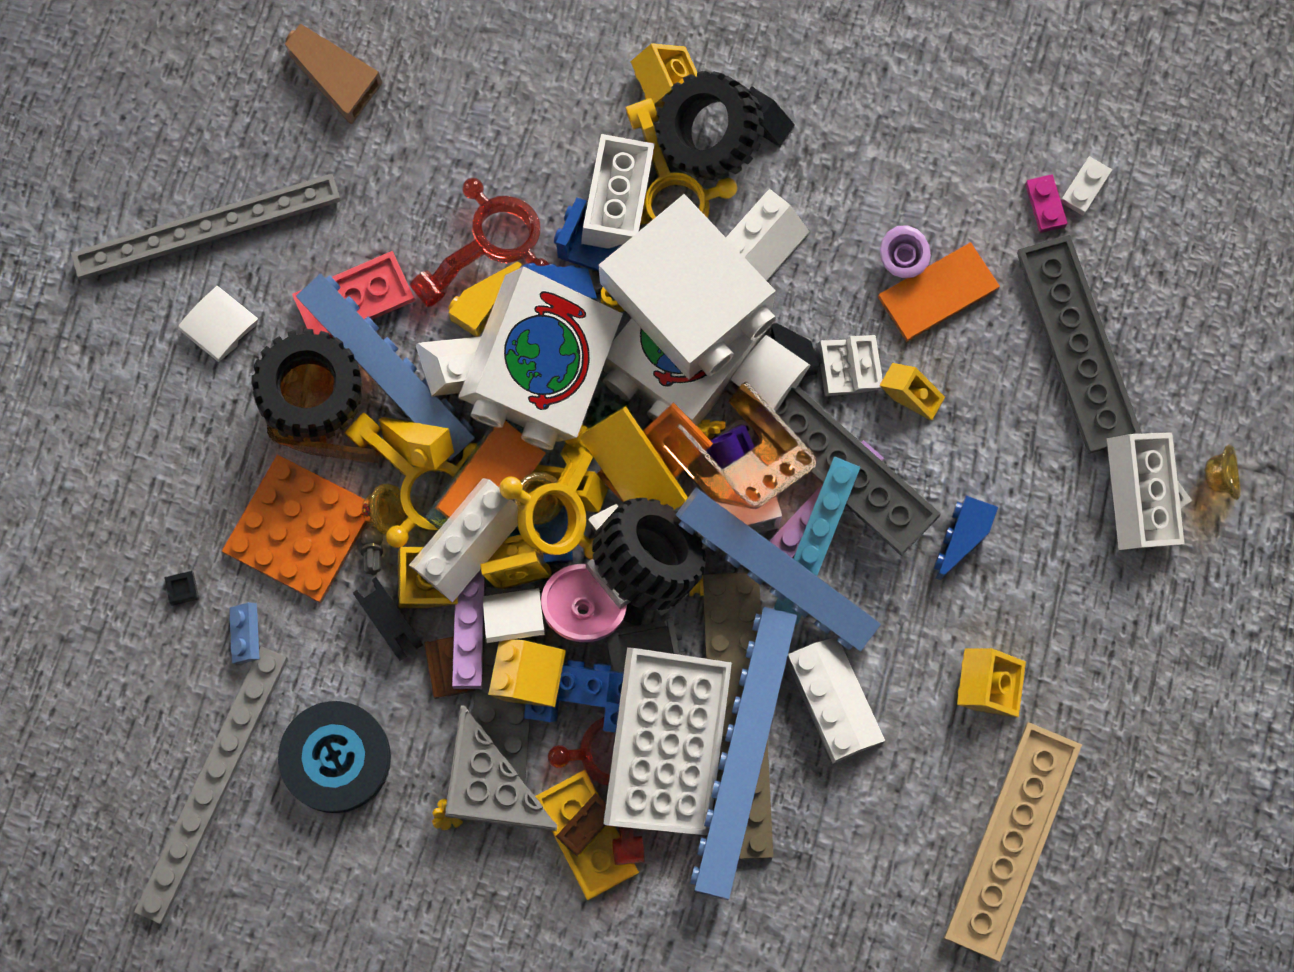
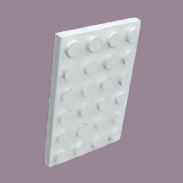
M627 647L604 825L708 835L710 827H706L704 824L708 809L713 810L714 798H711L715 780H717L731 662Z

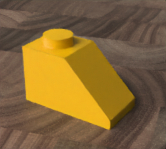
M892 363L879 385L894 401L929 420H933L945 399V396L916 367Z

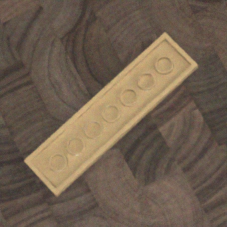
M1026 723L943 939L1000 962L1082 744L1032 723Z

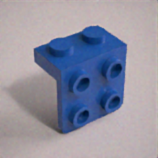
M576 197L573 206H568L565 212L563 228H558L554 237L557 255L559 259L599 272V264L620 248L621 245L603 248L581 244L587 200Z

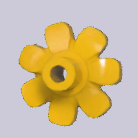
M710 419L702 420L701 424L697 425L709 440L715 436L714 434L720 433L721 429L726 428L725 421L717 420L710 423Z
M447 799L439 800L437 803L438 808L432 812L434 816L432 824L436 829L448 830L451 824L457 828L463 823L461 819L445 817Z

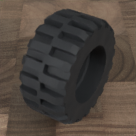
M700 71L697 73V77L692 74L683 78L684 83L682 84L676 82L671 87L673 92L670 95L665 94L662 101L665 104L662 109L658 108L656 115L660 117V123L655 124V132L661 135V137L657 138L659 147L664 149L663 155L667 160L673 162V166L705 180H714L715 177L725 179L729 177V172L737 174L742 171L741 165L743 163L749 164L753 160V157L750 155L754 150H759L761 144L757 142L758 137H763L764 128L760 126V122L764 121L763 112L757 109L760 106L757 98L752 96V92L744 85L729 76L715 71L711 74L707 71ZM712 103H723L728 112V126L724 136L713 147L698 150L692 140V125L697 114L704 107Z
M304 329V334L300 335L296 334V330L287 332L288 338L282 340L278 336L272 340L274 346L271 348L266 346L261 351L262 359H257L255 362V374L252 375L251 384L256 405L261 416L265 418L266 423L272 429L276 428L278 433L285 438L290 435L293 436L294 441L303 442L304 438H310L311 442H318L320 436L326 435L329 439L335 436L334 431L338 428L343 431L348 426V420L350 418L354 419L358 412L357 406L361 404L362 380L358 362L355 361L352 351L349 348H345L340 339L337 337L333 340L330 339L327 332L320 331L319 335L314 334L313 329ZM304 364L322 366L330 371L334 378V391L331 396L322 404L312 408L295 407L286 402L281 393V383L286 374L293 368Z
M647 498L624 501L597 529L592 544L594 563L599 566L598 573L601 578L606 579V585L611 590L614 589L619 593L618 597L622 600H629L632 602L631 605L638 608L644 606L645 610H666L675 606L695 587L705 572L706 554L705 550L702 549L703 543L701 538L697 537L695 532L691 535L678 525L681 520L676 516L673 507L668 504L662 505L658 500L650 499L648 501Z

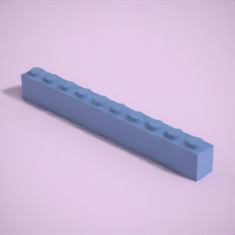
M763 607L762 615L756 613L752 630L757 631L755 642L749 641L745 656L751 660L749 668L742 669L739 685L744 686L742 697H735L732 713L737 714L735 725L729 724L725 741L730 742L728 753L722 752L718 769L723 770L721 782L715 780L711 798H715L716 803L714 810L708 809L704 826L710 828L707 839L701 838L697 855L703 857L700 868L694 866L690 884L695 885L694 892L724 900H729L796 623L797 615L767 607Z

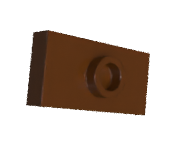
M595 793L556 835V838L577 857L606 826L603 824L606 802Z

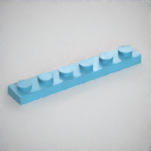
M835 456L793 558L816 576L819 573L860 470V466ZM787 597L784 601L778 598L774 609L797 615L795 624L798 625L801 614L792 608L795 603Z

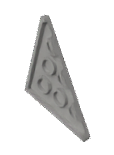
M461 705L445 817L557 831V824L550 818L531 790L523 783L507 759L499 752L483 728L475 721L466 706Z

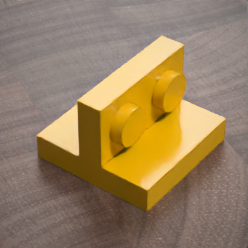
M521 534L508 537L487 562L480 564L482 575L495 588L505 589L552 576L550 566L544 561L543 552L530 547L524 541Z

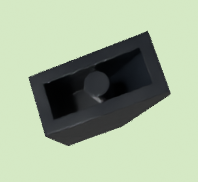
M751 86L749 90L760 104L757 109L763 112L764 121L760 122V126L764 128L763 137L781 147L795 127V124L775 100Z
M773 323L770 330L771 338L811 365L803 378L817 374L819 364H822L818 348H813L811 340L778 323Z

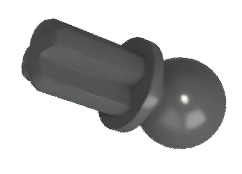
M369 527L362 532L360 537L363 545L361 555L364 557V572L374 576L381 570L380 556L383 554V548L380 545L383 541V535L379 529Z

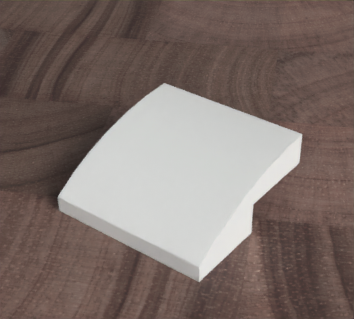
M217 286L188 313L178 325V330L219 362L238 346L239 339L257 325L258 318Z
M765 335L747 355L730 380L771 409L777 411L791 388L796 389L811 365Z
M875 335L850 336L846 340H821L817 343L822 360L820 367L825 396L847 395L882 389L879 386L883 379Z
M539 588L483 596L487 643L545 635Z

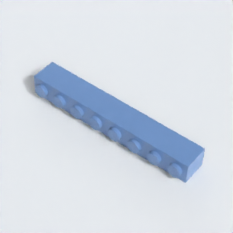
M320 273L296 295L297 299L334 338L340 339L344 347L352 351L355 361L414 423L449 428L455 453L448 460L454 459L475 439L472 435L475 430L464 418L459 421L452 414L456 410L445 398L440 401L436 396H431L426 378L421 381L414 373L418 370L407 357L402 361L395 353L398 350L397 346L388 337L383 340L376 333L379 327L368 316L363 319L357 311L360 307L350 296L344 299L338 292L341 287L330 275L325 278Z
M698 488L693 490L676 513V516L681 520L678 525L691 535L697 531L704 536L701 541L713 551H716L719 547L727 553L724 559L736 568H739L741 564L750 570L747 575L760 585L763 581L772 586L770 592L780 600L784 601L786 597L795 603L792 606L795 611L805 618L808 614L817 619L814 624L828 634L830 630L839 635L836 641L848 650H851L854 646L861 652L881 625L861 608Z

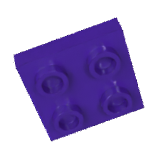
M742 424L710 440L713 443L711 447L697 458L715 499L721 498V494L730 490H738V493L749 489V486L757 484V480L767 475L746 426Z

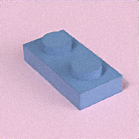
M248 602L230 607L232 663L243 664L259 660L257 603Z

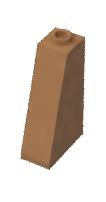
M299 24L296 30H292L288 34L285 46L289 56L347 122L353 124L382 84L379 71L302 24Z

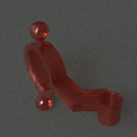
M467 179L462 186L463 194L469 199H475L480 205L474 214L472 222L475 240L445 258L433 275L428 270L418 274L411 281L410 287L426 307H431L445 296L446 291L444 289L450 285L459 271L483 255L502 263L525 259L528 264L535 263L536 266L549 265L548 261L543 258H537L531 251L538 242L541 229L538 215L534 209L523 200L512 196H497L488 199L483 193L484 186L479 179ZM506 212L520 217L527 225L529 238L523 245L514 249L496 247L484 236L482 230L483 222L495 213Z
M604 717L595 721L587 729L581 741L580 749L568 750L562 745L552 747L547 756L550 765L555 768H563L569 761L581 760L584 769L591 778L602 785L609 786L610 775L601 771L595 765L591 756L592 740L603 729ZM618 827L620 838L612 839L615 865L645 862L642 836H633V828Z

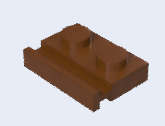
M454 636L424 642L434 699L475 691V689H453Z

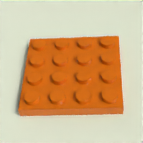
M277 454L223 547L222 552L293 590L322 603L376 506L374 503ZM365 503L370 508L368 517L362 514V506Z

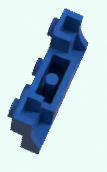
M568 660L567 664L563 663L555 707L526 704L524 718L556 722L559 700L605 707L603 731L616 733L624 672L611 671V665L595 663L594 667L591 668L584 667V661Z

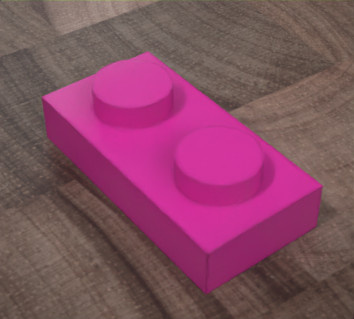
M1053 174L1027 180L1025 186L1039 232L1043 233L1065 228L1068 223Z

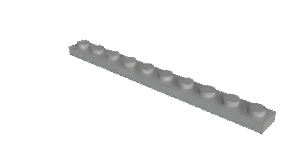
M328 174L71 252L77 277L81 281L341 202L333 174Z
M262 646L259 649L260 659L253 661L134 911L159 924H163L288 661L287 657Z

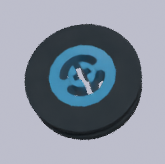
M328 701L305 709L291 721L280 742L278 764L286 787L303 804L325 813H344L365 805L381 790L390 770L391 750L383 728L370 713L351 703ZM334 737L348 740L345 746L338 743L330 744L338 754L341 753L338 760L344 768L347 767L350 756L355 754L354 763L350 770L338 777L324 776L322 772L326 768L337 772L339 769L333 761H328L332 758V755L326 746L321 750L320 758L315 760L319 746L327 739Z

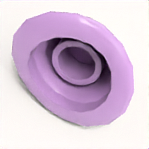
M908 225L896 226L889 230L882 239L880 246L881 261L885 268L894 276L912 278L921 274L929 265L931 254L925 236L919 230Z

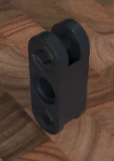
M375 577L372 579L375 591L365 598L358 590L354 591L353 595L398 660L401 661L407 656L395 640L396 638L405 633L416 650L422 647L423 644L379 580Z

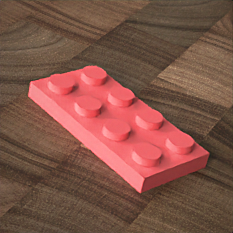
M393 251L332 277L341 287L338 292L344 299L350 296L360 307L357 312L363 319L368 316L373 320L415 301ZM300 291L293 293V298L307 329H313V333L319 335L320 331L329 333L297 299L296 295Z

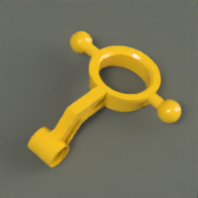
M648 98L625 107L632 129L641 128L645 142L654 143L652 163L658 178L650 185L645 194L640 225L648 224L656 218L652 211L653 200L657 193L667 186L683 185L693 190L700 201L699 210L707 218L710 212L709 200L719 196L729 199L736 194L737 184L729 177L720 179L715 187L706 190L693 177L687 174L670 173L657 142L653 123L659 121V118L656 116L657 111L652 99Z
M363 412L344 433L361 449L367 444L370 445L405 476L401 486L400 498L403 510L408 517L400 526H392L386 533L388 544L394 548H400L407 543L408 533L415 525L428 530H439L448 520V518L429 520L416 512L410 498L414 481L429 471H441L456 480L481 445L477 443L468 444L463 450V458L456 466L445 461L436 470L418 466L413 467L384 439L377 435L381 428Z
M583 423L577 438L564 440L566 443L560 455L567 465L557 483L542 485L528 494L522 490V484L519 479L507 477L501 481L499 490L505 499H516L521 502L517 514V524L522 538L530 547L545 554L560 555L580 545L583 548L584 555L592 560L594 538L589 539L584 535L586 512L583 502L576 493L593 459L590 451L579 437L589 429ZM547 494L559 498L563 502L568 515L566 533L559 542L553 545L544 542L537 535L533 525L534 508L537 502Z

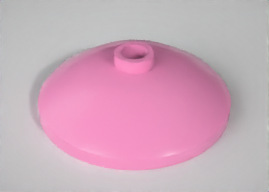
M586 564L570 565L557 571L545 584L541 596L542 613L547 624L560 636L576 642H594L608 637L621 625L627 605L621 609L618 608L587 570ZM585 610L587 614H580L578 611Z

